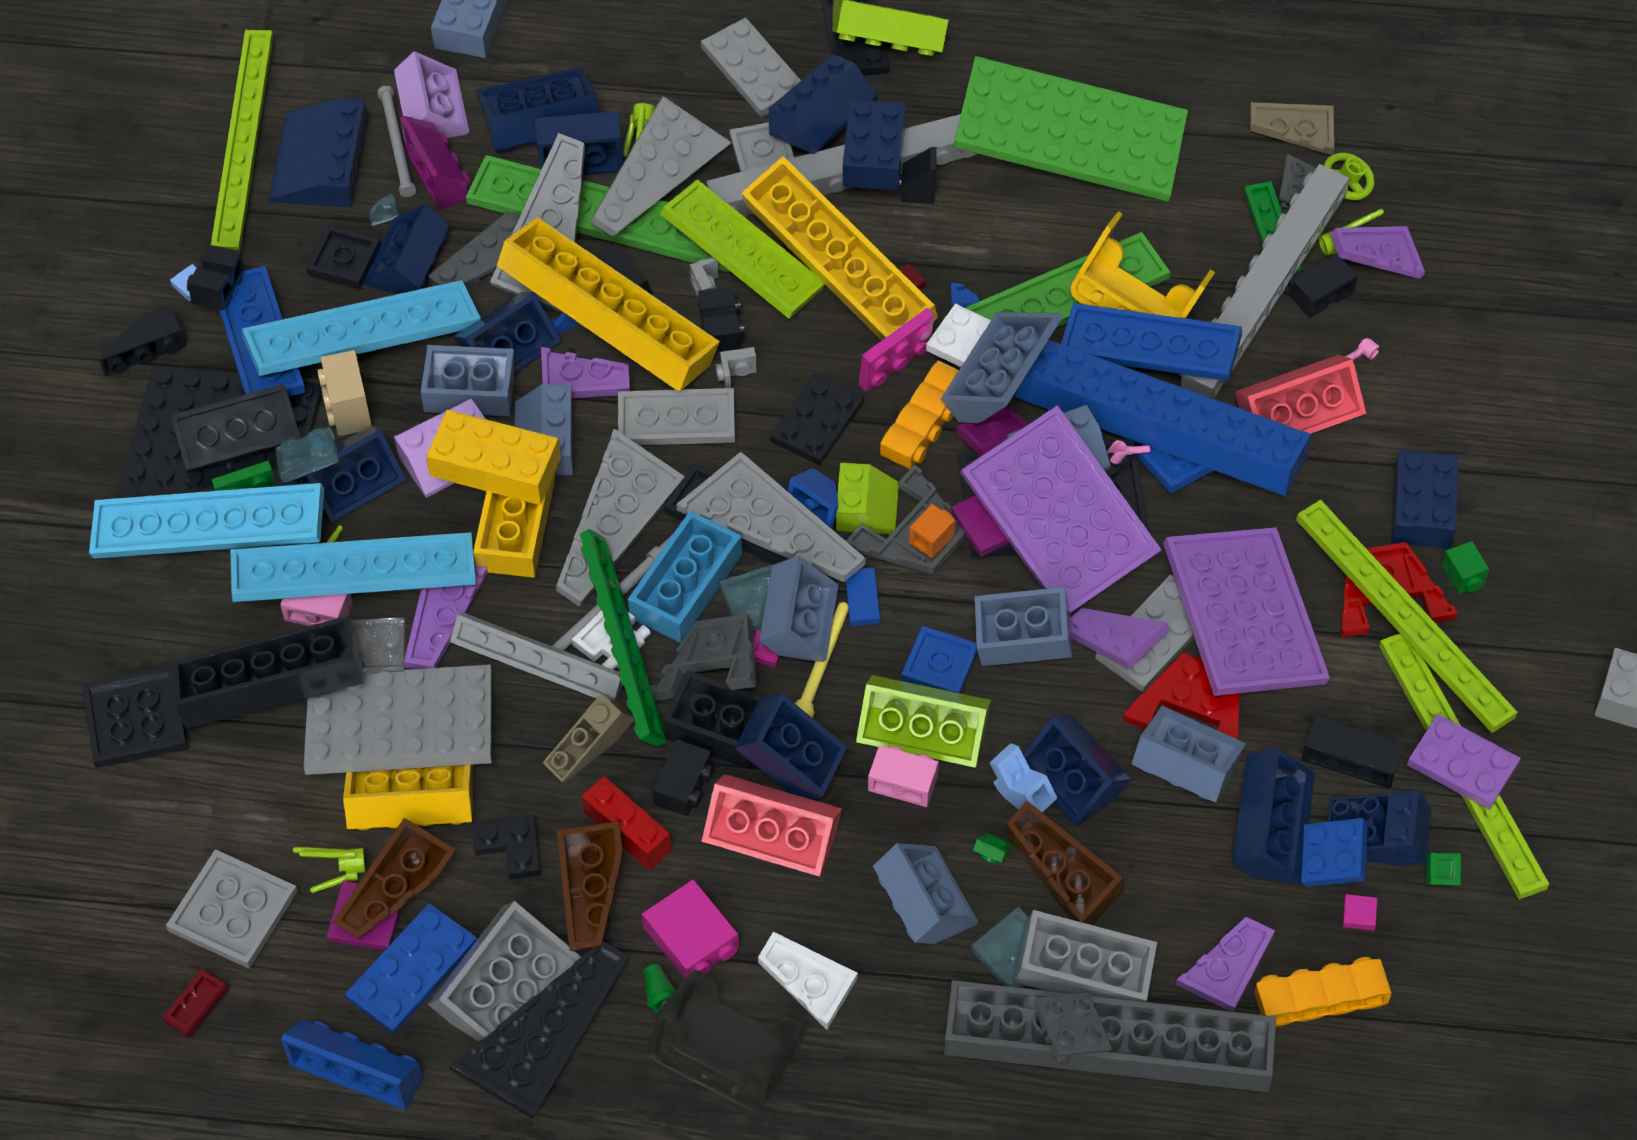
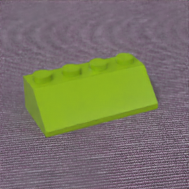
M850 0L833 1L832 31L840 33L839 39L855 41L857 36L866 38V44L881 46L882 41L892 43L891 48L907 51L908 46L918 48V53L934 56V51H943L948 25L947 19Z
M872 675L866 683L856 742L879 747V745L885 747L895 746L910 754L927 755L933 759L976 768L986 731L991 700Z

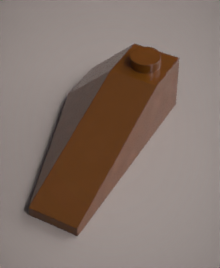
M404 818L333 920V924L360 940L439 878L457 850Z
M619 821L556 830L570 951L602 947L623 855Z

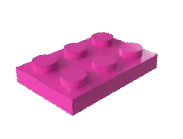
M928 308L924 309L864 353L861 360L858 385L865 392L874 386L879 387L894 371L899 372L904 369L913 357L923 355L926 352V344L932 335L935 315Z

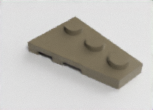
M1251 102L1250 131L1333 155L1334 106Z

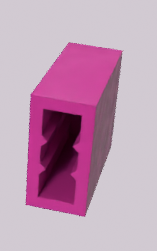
M691 880L642 913L643 928L687 983L694 978L699 979L705 976L713 965L721 960L726 961L730 959L739 948L738 933L694 880Z

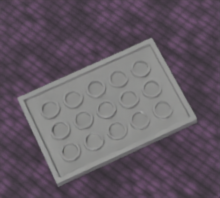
M491 665L363 672V684L308 697L304 752L305 775L492 763Z

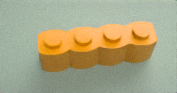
M939 360L933 365L925 380L916 389L910 402L902 409L896 422L883 437L880 443L881 456L908 469H911L916 463H922L927 454L928 445L938 440L942 431L941 426L945 421L950 422L953 418L952 413L941 401V398L959 370Z
M1370 957L1359 958L1351 965L1331 963L1325 965L1320 971L1299 969L1294 971L1289 977L1268 975L1256 983L1254 991L1260 1014L1276 1017V1027L1295 1021L1314 1020L1326 1015L1345 1014L1357 1009L1380 1007L1389 1003L1392 994L1381 959H1371Z

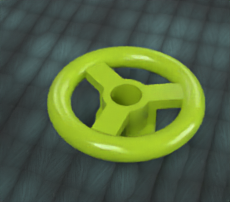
M1336 153L1328 157L1323 166L1330 169L1334 163L1346 161L1340 170L1332 169L1349 177V186L1353 192L1347 191L1344 199L1361 200L1372 192L1375 183L1374 175L1365 161L1350 153ZM1363 175L1366 178L1364 189L1358 183Z

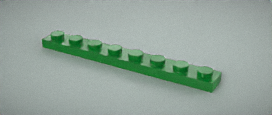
M588 529L579 534L583 545L581 551L590 568L589 578L595 585L598 595L596 601L603 612L605 619L604 628L610 636L613 646L611 652L620 669L619 679L625 687L628 696L626 700L627 706L633 713L636 723L634 730L640 740L658 747L667 742L608 544L605 537Z

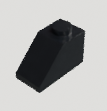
M930 147L903 163L899 190H896L901 191V202L934 204L937 147Z

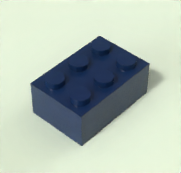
M850 100L843 157V186L899 190L906 103Z
M618 111L535 118L540 169L543 168L558 133L584 142L583 175L615 173L620 170L623 164Z
M1399 450L1394 469L1391 543L1407 542L1408 545L1451 549L1456 532L1457 455Z
M780 692L759 700L735 749L789 793L812 800L823 797L847 746Z

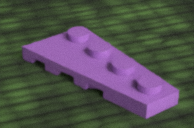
M474 565L476 585L421 588L404 659L405 668L434 669L438 667L451 643L450 640L457 614L461 612L467 613L488 574L487 567Z

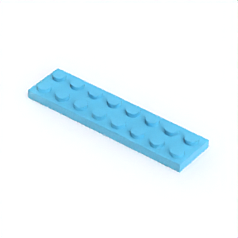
M460 280L242 328V337L258 375L262 376L320 363V357L352 350H355L356 354L462 331L481 318L463 281Z
M321 483L95 500L89 554L93 559L320 542L324 487Z
M471 532L230 549L233 602L476 585Z

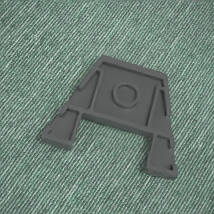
M914 464L899 481V489L919 501L916 507L887 539L860 524L847 538L846 542L860 554L933 575L967 536L955 520V536L933 559L909 543V527L931 504L951 514L949 503H945L942 500L935 486L931 482L928 483L922 475L921 469Z
M748 614L695 621L676 649L678 656L672 664L665 665L661 671L663 678L657 686L652 684L651 690L655 701L672 699L687 670L691 672H705L720 668H730L726 684L731 690L755 687L753 622Z

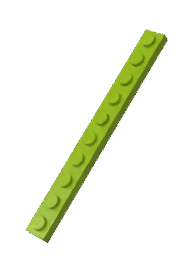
M245 30L211 245L241 251L274 38L272 30Z
M1322 500L1298 513L1296 521L1491 733H1494L1516 718L1518 712Z
M1401 634L1380 640L1379 647L1425 731L1428 730L1437 714L1460 725L1426 662ZM1461 795L1518 899L1520 900L1547 890L1549 882L1500 795L1490 810Z

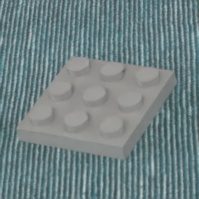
M215 849L166 924V928L172 934L250 969L298 890L295 885Z

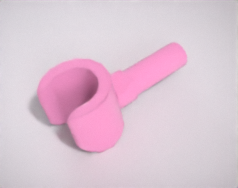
M1366 338L1359 344L1358 349L1345 357L1354 360L1364 355L1369 360H1372L1379 353V345L1373 340Z
M1117 440L1110 446L1107 453H1115L1111 457L1110 462L1119 464L1126 455L1149 453L1150 446L1132 447Z

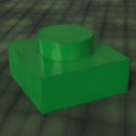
M985 832L976 840L973 851L980 853L981 857L986 861L1002 863L1010 856L1014 844Z
M1426 853V885H1461V854Z

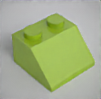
M840 463L836 530L840 532H854L860 524H863L877 534H891L896 529L899 482L870 464Z

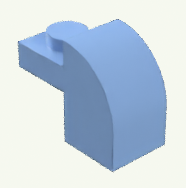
M1010 743L990 762L998 778L993 782L1001 795L1018 810L1028 801L1043 812L1057 799L1047 776L1029 768L1019 746Z

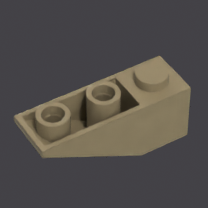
M601 693L542 763L561 782L565 783L617 742L634 722L633 714L616 698Z

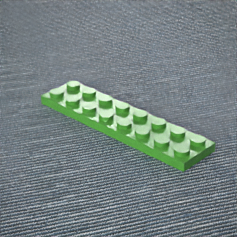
M1142 232L1119 241L1124 252L1123 258L1118 265L1119 268L1149 287L1170 279L1169 269ZM1089 255L966 307V309L989 320H992L996 312L1060 313L1062 319L1057 327L1062 326L1068 322L1073 303L1081 304L1072 296L1071 284Z

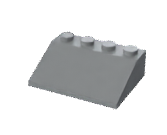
M513 901L500 909L428 1005L450 1024L475 1040L480 1041L493 1032L498 1025L533 996L546 988L556 977H559L569 969L581 956L575 951H570L567 944L517 902Z

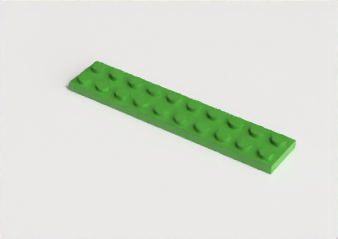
M486 155L466 195V202L470 205L504 214L507 211L513 212L520 217L542 169ZM582 180L577 233L691 263L712 258L709 253L660 215L662 208L669 203L659 200L635 221L612 237L590 222L609 187ZM718 262V270L730 273L725 266Z

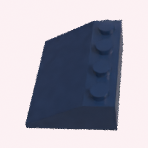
M582 67L476 90L489 137L495 150H511L515 145L524 143L530 145L537 144L535 118L600 112L597 95Z
M336 98L286 113L269 196L270 203L352 207L368 126L365 100Z

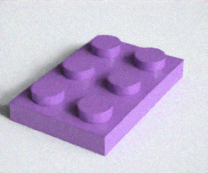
M1437 714L1410 756L1407 765L1490 810L1517 768L1521 758Z

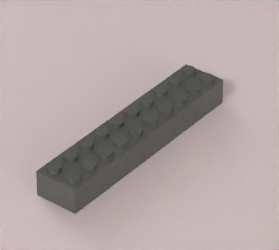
M952 980L945 1035L944 1055L1269 1092L1274 1060L1276 1017L1091 996L1112 1050L1070 1055V1062L1058 1065V1062L1052 1059L1051 1044L1046 1043L1045 1037L1047 1035L1042 1034V1026L1039 1019L1035 1016L1036 1003L1034 999L1071 993Z

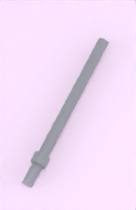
M672 535L659 547L655 546L646 554L647 558L619 583L623 596L644 577ZM598 604L554 643L552 647L565 651L572 644V638L601 611Z

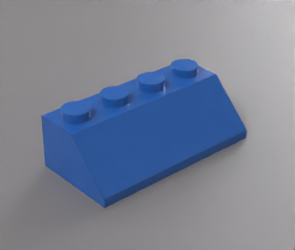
M301 1020L285 1032L281 1038L290 1066L404 1111H407L423 1079L420 1065L414 1058L407 1055L396 1056L389 1053L385 1047L373 1043L370 1046L360 1042L359 1038L351 1033L343 1032V1034H339L319 1021L311 1023Z

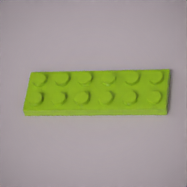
M698 179L662 208L660 215L789 319L821 292L825 286L811 270Z

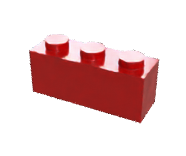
M605 776L582 795L584 813L596 824L619 821L622 847L649 871L671 852L670 833Z

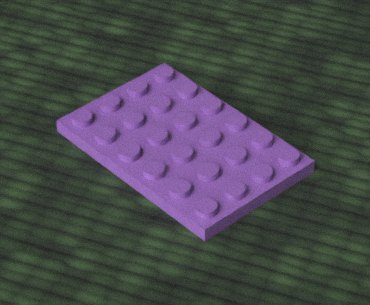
M1058 405L960 471V474L1043 589L1065 587L1070 614L1161 551V548Z
M1277 527L1166 537L1163 545L1214 696L1327 684L1330 676Z

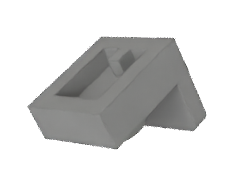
M715 258L702 259L690 264V282L697 297L700 290L716 288L713 279L718 278V261Z
M754 347L720 352L721 364H716L718 381H723L725 388H731L730 376H746L757 372Z

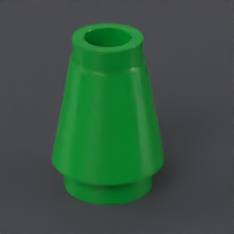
M652 964L646 967L643 973L645 976L648 1006L656 1013L671 1011L677 1005L678 993L661 965Z

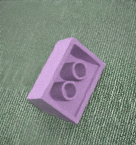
M414 51L394 70L403 116L434 123L438 132H443L446 138L466 135L470 131L456 69Z
M472 398L449 409L485 419ZM445 412L394 437L398 457L426 498L454 484V482L429 476L426 455Z

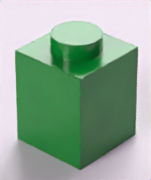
M1473 541L1445 551L1441 567L1457 594L1466 591L1475 592L1485 585L1489 568Z

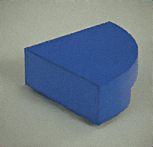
M951 282V309L955 303L966 308L979 302L978 296L966 289L965 285Z
M564 312L557 320H552V325L558 335L580 325V323Z

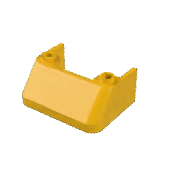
M1118 211L1106 226L1071 284L1072 296L1078 302L1085 305L1186 319L1215 272L1210 269L1196 291L1180 284L1172 287L1166 297L1118 267L1124 255L1123 248L1119 242L1110 237L1123 215Z

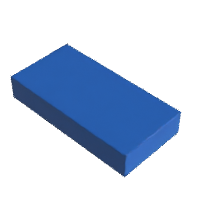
M862 568L845 581L850 626L880 624L875 568Z

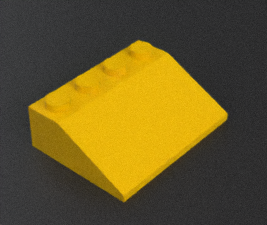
M473 765L346 772L343 802L347 829L397 828L404 818L424 827L433 824L451 823L459 825L464 822H472Z

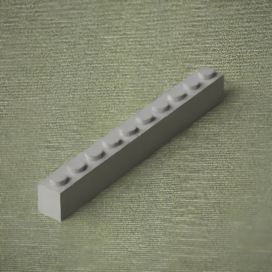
M961 114L906 128L900 174H902L904 162L930 147H937L936 165H944L950 161L977 155L978 153L953 147ZM845 145L818 151L815 154L811 153L788 159L822 195L838 193L852 188L843 186ZM773 164L708 180L707 187L741 215L754 214L746 206L741 193Z
M1321 164L1318 165L1314 173L1309 172L1303 182V190L1301 193L1296 192L1289 205V211L1287 214L1282 213L1277 221L1276 231L1273 235L1268 234L1262 246L1263 251L1260 255L1256 254L1249 265L1250 271L1246 277L1242 275L1239 278L1235 287V294L1232 298L1229 296L1226 298L1221 309L1222 314L1218 319L1214 318L1211 321L1242 326V336L1233 369L1347 195L1349 177ZM1179 374L1182 377V388L1215 399L1226 380Z

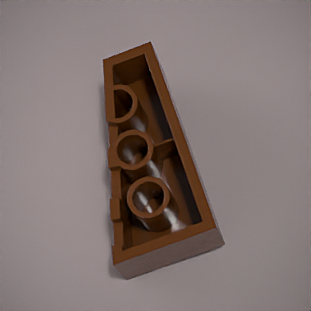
M1026 801L1007 822L1009 839L1070 920L1093 925L1124 891L1123 877L1030 802Z

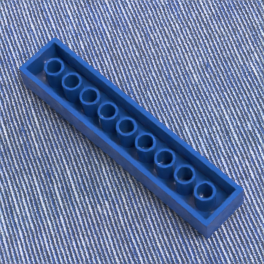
M1051 340L1047 341L1015 394V398L1048 410L1058 405L1063 413L1087 405L1100 429L1144 445H1149L1157 450L1286 496L1307 458L1311 438L1310 433Z

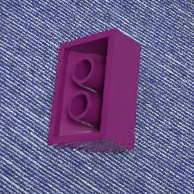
M408 116L400 117L406 153L438 211L466 201L468 187H471V183L465 171L461 172L458 168L460 164L455 152H449V144L443 132L439 133L434 123Z

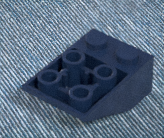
M1419 790L1330 798L1327 822L1364 818L1368 823L1366 861L1394 866L1426 864L1432 808Z

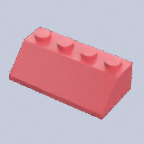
M1341 355L1333 356L1235 391L1240 409L1310 434L1366 414L1353 359Z
M724 774L714 784L702 842L820 877L836 836L842 808Z

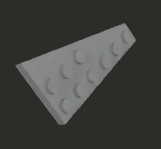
M663 96L656 105L590 222L614 237L646 210L654 206L660 199L692 176L702 166L711 161L716 155L725 150L732 142Z
M558 133L512 235L533 219L539 217L576 243L585 156L584 142ZM496 267L490 280L492 286L515 295L520 292H533L505 271ZM535 293L541 305L563 313V311Z
M613 429L579 527L575 533L571 549L556 585V591L580 607L595 590V585L589 578L590 568L581 551L583 545L579 534L590 529L605 537L615 566L668 502L685 476L616 429Z
M742 452L738 453L676 504L677 511L687 515L689 511H692L740 534L742 539L791 559L800 556L822 573L842 582L847 581L866 564V558Z

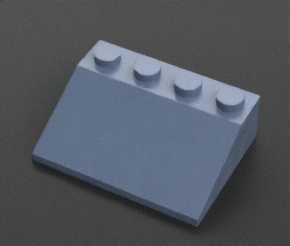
M996 312L941 398V401L958 422L980 423L1007 406L1062 319L1060 313Z

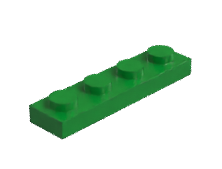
M1271 181L1244 186V196L1261 246H1263L1268 234L1273 235L1276 231L1277 221L1282 214ZM1301 265L1296 273L1302 271Z

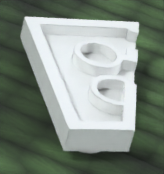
M775 932L772 933L758 956V963L826 1030H828L858 978L857 972Z

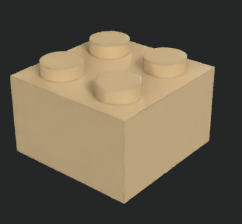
M355 350L320 357L323 369H318L317 371L329 425H336L338 436L361 432L372 426Z

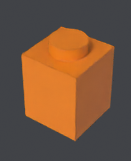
M933 504L909 527V543L931 559L955 536V519L948 511L940 510Z

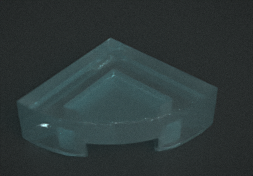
M393 193L377 201L371 208L369 220L372 226L391 221L398 216Z

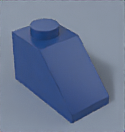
M814 468L790 478L787 492L832 529L838 509L835 482Z

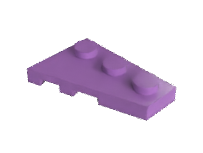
M1407 226L1335 228L1330 234L1339 258L1421 279L1425 274Z
M541 347L543 384L571 383L573 398L616 396L618 391H630L628 364L600 358L589 360L579 358L575 353L566 352L564 355L551 352L550 348Z
M1081 608L1070 618L1071 639L1127 669H1130L1169 632L1167 622Z
M1245 917L1219 941L1215 948L1207 955L1204 954L1194 967L1186 974L1183 973L1176 980L1175 985L1230 1012H1234L1273 939L1275 930Z

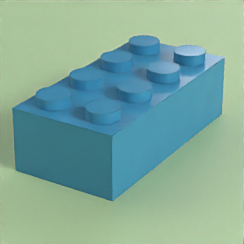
M689 511L628 598L629 613L635 616V621L681 643L741 557V535Z

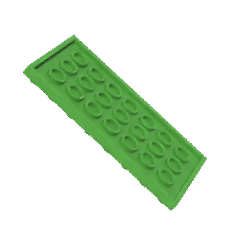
M975 56L953 147L1169 202L1188 110Z

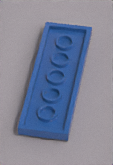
M266 266L246 270L225 309L219 310L244 394L280 384H285L288 397L305 393L299 368L262 376L258 375L242 337V328L283 320Z
M1073 303L1061 344L1122 366L1229 381L1242 336V326Z

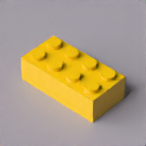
M448 409L426 455L429 476L538 505L542 504L561 459L559 439L556 437Z
M555 473L541 505L486 492L473 551L475 566L487 567L488 573L535 578L556 480Z

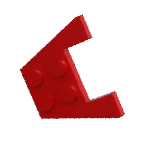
M1407 542L1366 548L1412 599L1422 598L1426 614L1435 623L1456 620L1458 614L1453 604L1449 605L1443 597L1444 592L1439 585H1435L1429 578L1427 569ZM1346 574L1341 622L1342 638L1368 634L1370 627L1363 606L1374 605Z
M1183 652L1125 711L1123 721L1146 729L1161 705L1218 726L1217 731L1238 740L1240 693L1214 696L1202 659Z

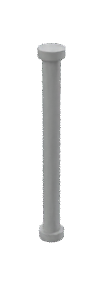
M382 86L378 89L377 93L378 98L383 103L401 184L399 192L403 197H411L416 193V187L411 182L393 102L394 90L391 86Z

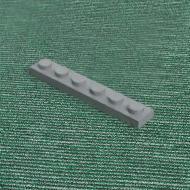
M461 612L457 614L450 640L451 643L591 697L597 698L603 693L618 700L622 688V683L619 679L620 672Z

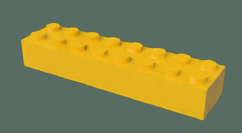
M784 156L741 193L746 206L881 341L926 308L935 315L934 321L938 318L935 305Z
M539 217L533 219L504 241L497 267L680 392L711 365L720 341Z

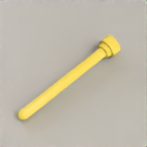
M846 602L839 603L834 613L826 661H815L802 697L795 702L797 706L812 718L815 713L812 704L849 611Z

